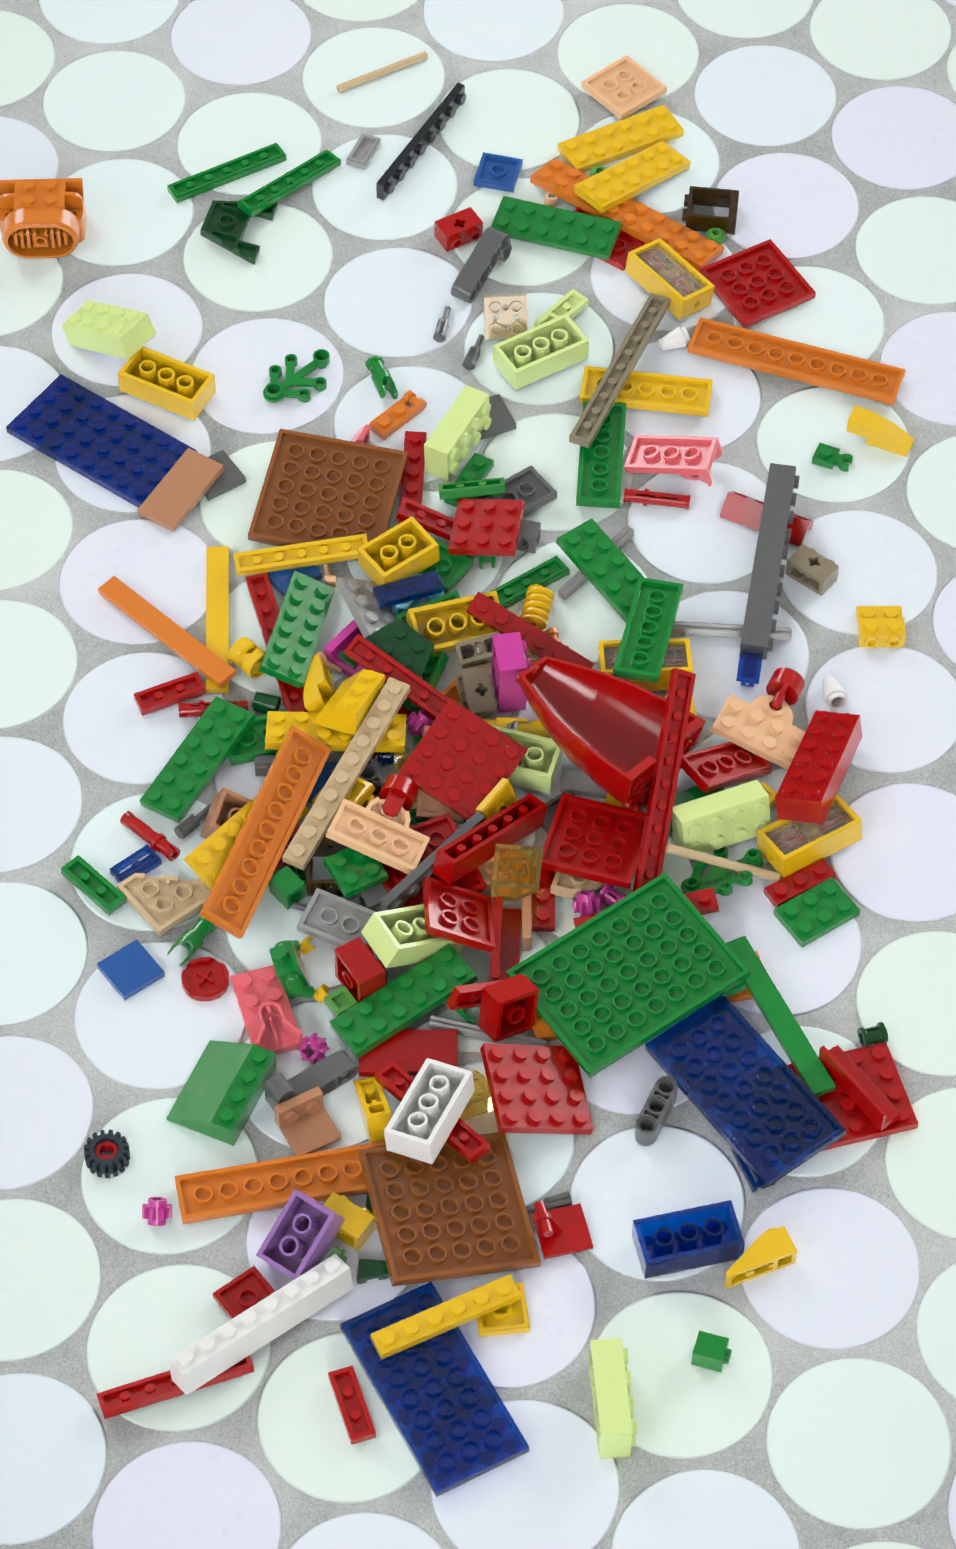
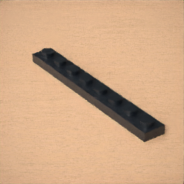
M458 82L377 181L376 194L378 199L384 201L389 194L393 193L398 182L404 179L406 172L413 168L418 157L424 154L426 147L434 142L439 131L445 128L447 121L453 118L459 106L465 103L464 84Z

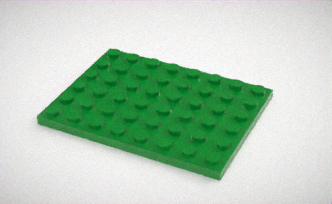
M665 872L506 971L508 978L523 974L539 988L537 1014L589 1078H592L750 977L749 969Z

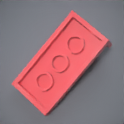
M635 435L624 469L626 473L679 474L689 480H700L709 487L712 485L710 470L713 461L721 457L722 449L718 437Z
M274 965L230 976V982L251 1044L273 1051L276 1055L297 1050V1048L303 1045L301 1041L303 1038L302 1030L298 1029L288 996L277 977Z

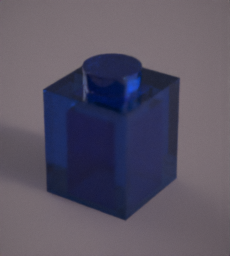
M740 652L736 681L741 682L740 685L754 687V684H759L763 654Z

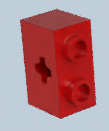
M471 207L434 221V236L446 252L476 241L483 235V222Z

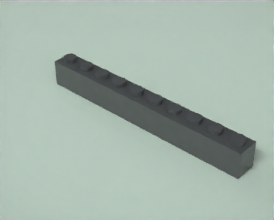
M770 463L740 642V657L766 660L768 651L772 652L774 638H770V634L776 631L777 620L773 619V615H778L780 601H776V597L781 596L783 583H779V578H784L786 565L782 564V560H787L788 547L785 546V542H790L791 529L788 528V524H793L794 511H790L791 506L796 505L797 493H793L794 488L798 489L800 476L796 475V466Z

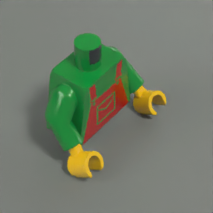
M308 936L300 942L298 940H283L276 943L275 947L271 948L269 952L277 977L288 998L293 999L298 996L305 998L314 997L317 1002L324 1003V997L329 995L327 991L330 988L326 984H322L315 990L310 985L300 954L301 952L307 955L317 948L310 945V942L314 940L313 937Z

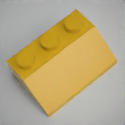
M363 669L343 681L314 719V724L355 735L385 685V674Z

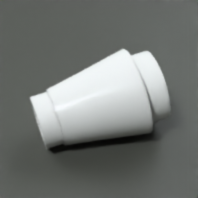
M677 327L661 337V339H658L657 342L660 350L663 352L665 350L686 347V344L690 343V337L685 327Z
M833 676L825 677L822 680L826 705L832 709L843 707L847 701L846 692Z

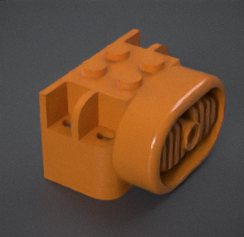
M82 178L0 180V228L2 241L6 249L10 253L22 258H59L72 253L78 246V243L85 239L86 209Z

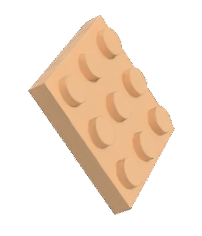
M628 55L581 82L583 90L620 120L625 119L667 93V87Z

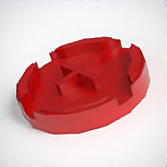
M199 957L190 961L185 970L183 969L181 974L182 988L185 994L200 1002L213 1001L220 998L227 991L229 971L225 964L216 961L215 958Z

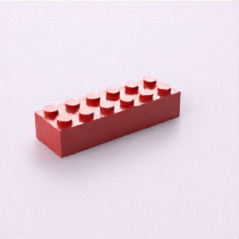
M815 711L775 796L778 819L824 824L862 739L860 715Z

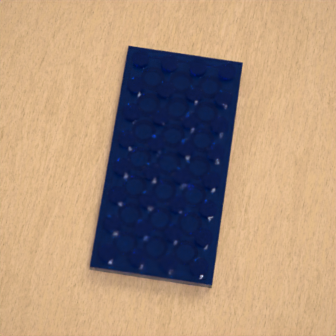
M62 374L6 426V431L10 435L138 508L188 448L197 452L194 448Z
M724 994L645 1044V1050L668 1076L673 1077L677 1081L680 1090L767 1188L846 1135V1129Z
M428 1282L341 1323L340 1330L437 1497L528 1453L530 1447L459 1327L381 1360L370 1339L371 1333L443 1303L433 1283Z

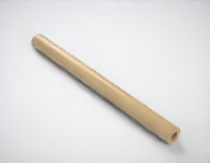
M426 51L338 84L336 89L339 93L426 60L428 59V54Z
M669 843L666 845V853L737 872L750 871L752 876L775 882L780 879V873Z

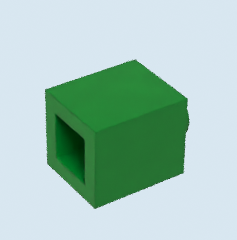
M288 866L273 873L269 881V892L287 910L291 908L292 902H299L306 897L305 883Z
M699 1330L692 1353L691 1365L721 1373L723 1365L729 1364L732 1349L728 1348L729 1338Z

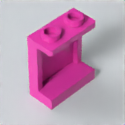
M352 620L324 647V654L327 659L340 667L342 673L348 677L364 669L358 665L354 670L338 658V654L348 647L357 634L363 637L355 620Z

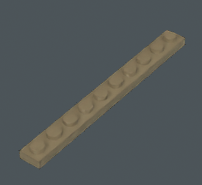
M650 293L569 435L570 443L590 448L670 306L669 298Z

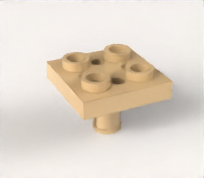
M526 294L483 296L485 339H508L527 331Z

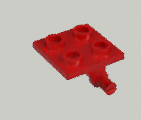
M542 1200L534 1203L537 1213H532V1219L544 1260L594 1248L581 1203L546 1210L545 1202Z

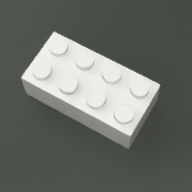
M427 1058L384 1130L387 1150L433 1164L475 1091L472 1071Z

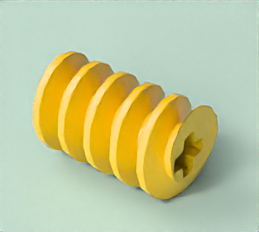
M537 584L528 586L520 617L540 630L546 629L555 598L554 592Z

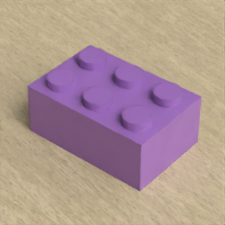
M294 1189L256 1256L292 1279H296L320 1263L346 1218L309 1195Z

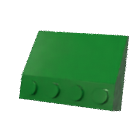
M210 1040L166 1117L167 1120L234 1146L264 1092L265 1082L276 1070V1053L254 1044Z

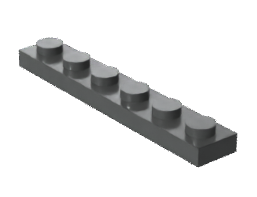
M477 811L381 899V911L402 908L410 897L414 898L423 886L422 882L426 876L430 878L436 877L432 871L437 850L484 822L485 816Z

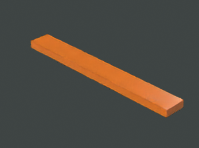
M113 576L98 588V593L220 689L237 675L236 669L117 577Z

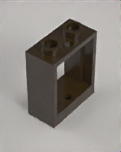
M690 186L689 194L684 196V207H687V209H683L682 221L686 222L685 226L699 232H707L711 228H720L726 234L735 235L739 190ZM693 205L729 208L728 217L692 214Z
M326 835L323 837L306 866L307 896H313L316 889L319 888L336 896L344 897L333 879L313 880V857H328L349 847L327 838Z

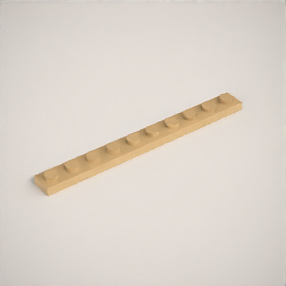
M389 677L282 856L283 862L301 870L306 868L328 831L343 799L348 797L411 690L410 685Z

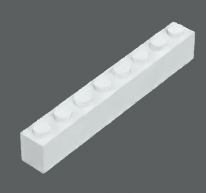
M336 1254L324 1260L168 1359L172 1381L186 1395L198 1389L352 1290L351 1268Z

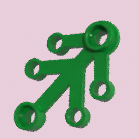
M325 349L314 351L313 361L296 373L297 356L295 354L286 355V380L280 384L279 378L282 376L281 367L279 365L270 366V383L263 390L264 399L275 403L283 398H298L300 402L306 403L311 400V391L309 389H288L290 387H314L319 392L326 390L327 381L325 378L304 377L317 368H326L330 363L329 352Z
M726 846L713 850L714 856L728 858ZM752 848L747 850L744 858L737 860V862L761 868L763 866V855L758 849ZM693 860L694 870L691 877L681 883V891L685 894L713 887L716 894L729 896L733 892L732 884H740L745 887L750 886L753 883V876L750 871H742L738 875H733L731 873L736 871L712 865L709 874L701 877L703 870L708 867V864ZM712 882H719L718 885L710 884Z

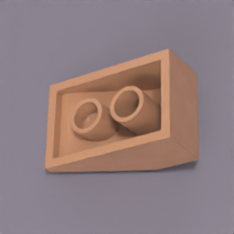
M223 787L213 797L200 837L207 839L251 800Z

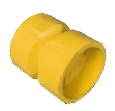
M247 637L238 639L228 652V660L238 668H241L251 679H256L264 674L259 671L265 651L257 648V645Z

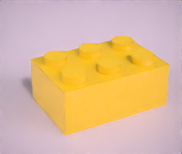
M413 516L357 548L359 566L384 593H387L405 582L412 575L422 572L439 561V544Z

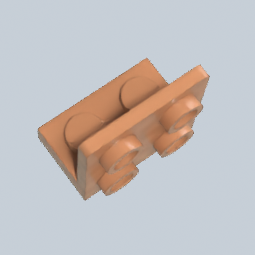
M319 1086L274 1106L275 1122L295 1156L313 1153L341 1140V1134L324 1108L323 1092Z

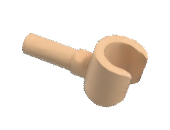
M547 192L543 205L556 207L558 196L551 198L552 192Z
M328 563L323 564L325 572L324 584L336 589L337 575H331Z
M316 653H319L329 668L339 674L342 672V669L331 663L324 653Z

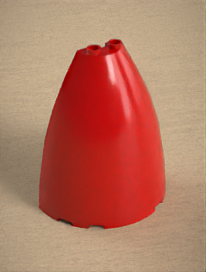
M544 656L539 661H534L530 668L525 671L522 670L516 677V683L520 685L532 710L551 739L566 757L601 789L628 809L639 811L647 807L666 699L610 674ZM689 712L682 755L687 754L691 747L696 745L706 722Z

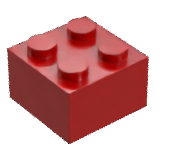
M360 937L334 949L335 976L358 1003L387 984L385 981V974L387 973L385 966L380 960H376L371 946L368 943L365 944Z
M523 974L483 987L478 1027L494 1042L533 1029L536 1020L539 988Z

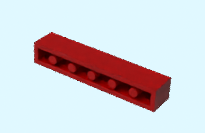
M531 793L527 794L437 850L432 872L451 885L541 828L548 805Z

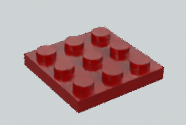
M459 498L448 547L449 555L515 557L525 508L524 500Z
M426 876L422 882L426 933L492 953L495 948L491 897Z

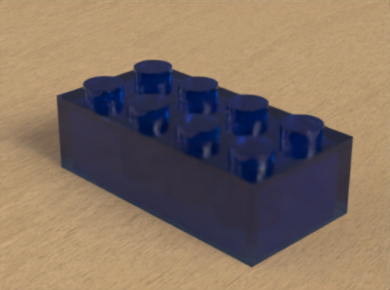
M731 1200L633 1220L632 1238L644 1279L738 1260L744 1253L745 1242Z

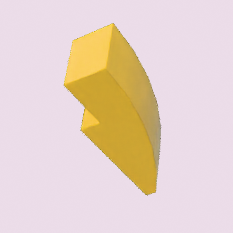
M857 405L854 406L848 418L847 432L867 438L866 444L905 457L908 456L914 443V438L893 422Z
M319 653L314 656L309 666L304 684L303 699L304 706L308 712H320L335 693L330 668Z

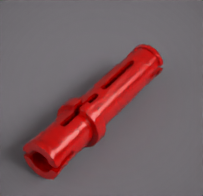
M625 488L623 502L642 503L643 506L651 504L689 509L691 495L653 492L646 488L645 490Z
M199 700V702L178 703L179 718L201 717L211 702ZM248 700L228 701L248 710Z
M127 811L120 818L122 825L129 828L138 837L147 842L153 851H158L169 861L176 860L180 855V849L171 844L165 835L154 831L132 812Z

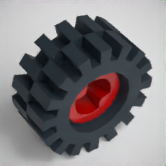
M111 1129L108 1130V1134H105L104 1130H100V1135H97L96 1132L93 1133V1139L89 1137L86 1140L87 1144L84 1145L87 1168H90L92 1174L96 1172L97 1177L100 1178L102 1174H105V1178H110L111 1173L116 1177L118 1176V1170L123 1173L125 1166L128 1167L130 1160L129 1144L125 1136L121 1137V1133L118 1131L114 1135ZM105 1150L107 1152L111 1150L112 1152H114L111 1156L101 1155V1153Z

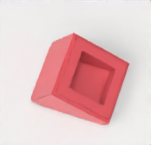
M366 424L351 441L368 444L370 441L369 425Z

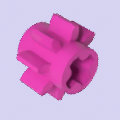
M422 709L417 712L412 711L407 718V721H409L408 730L416 737L423 736L424 726H431L435 719Z
M593 890L578 892L577 898H574L572 902L574 913L579 912L580 917L597 913V910H601L602 907L601 896H595Z
M313 1033L310 1037H303L301 1039L303 1045L297 1048L301 1053V1060L310 1061L311 1065L326 1058L324 1053L330 1050V1047H327L326 1038L318 1037L317 1033Z
M150 1197L148 1198V1204H142V1219H147V1224L151 1226L166 1225V1219H172V1204H167V1198Z

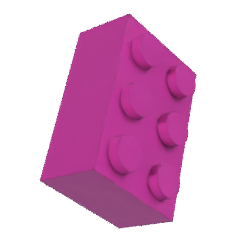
M520 632L492 635V678L495 696L498 700L499 713L526 710L527 698L520 685L515 681L517 675L522 670L525 671L531 666L530 659H526L525 656L527 654L526 641L521 640Z

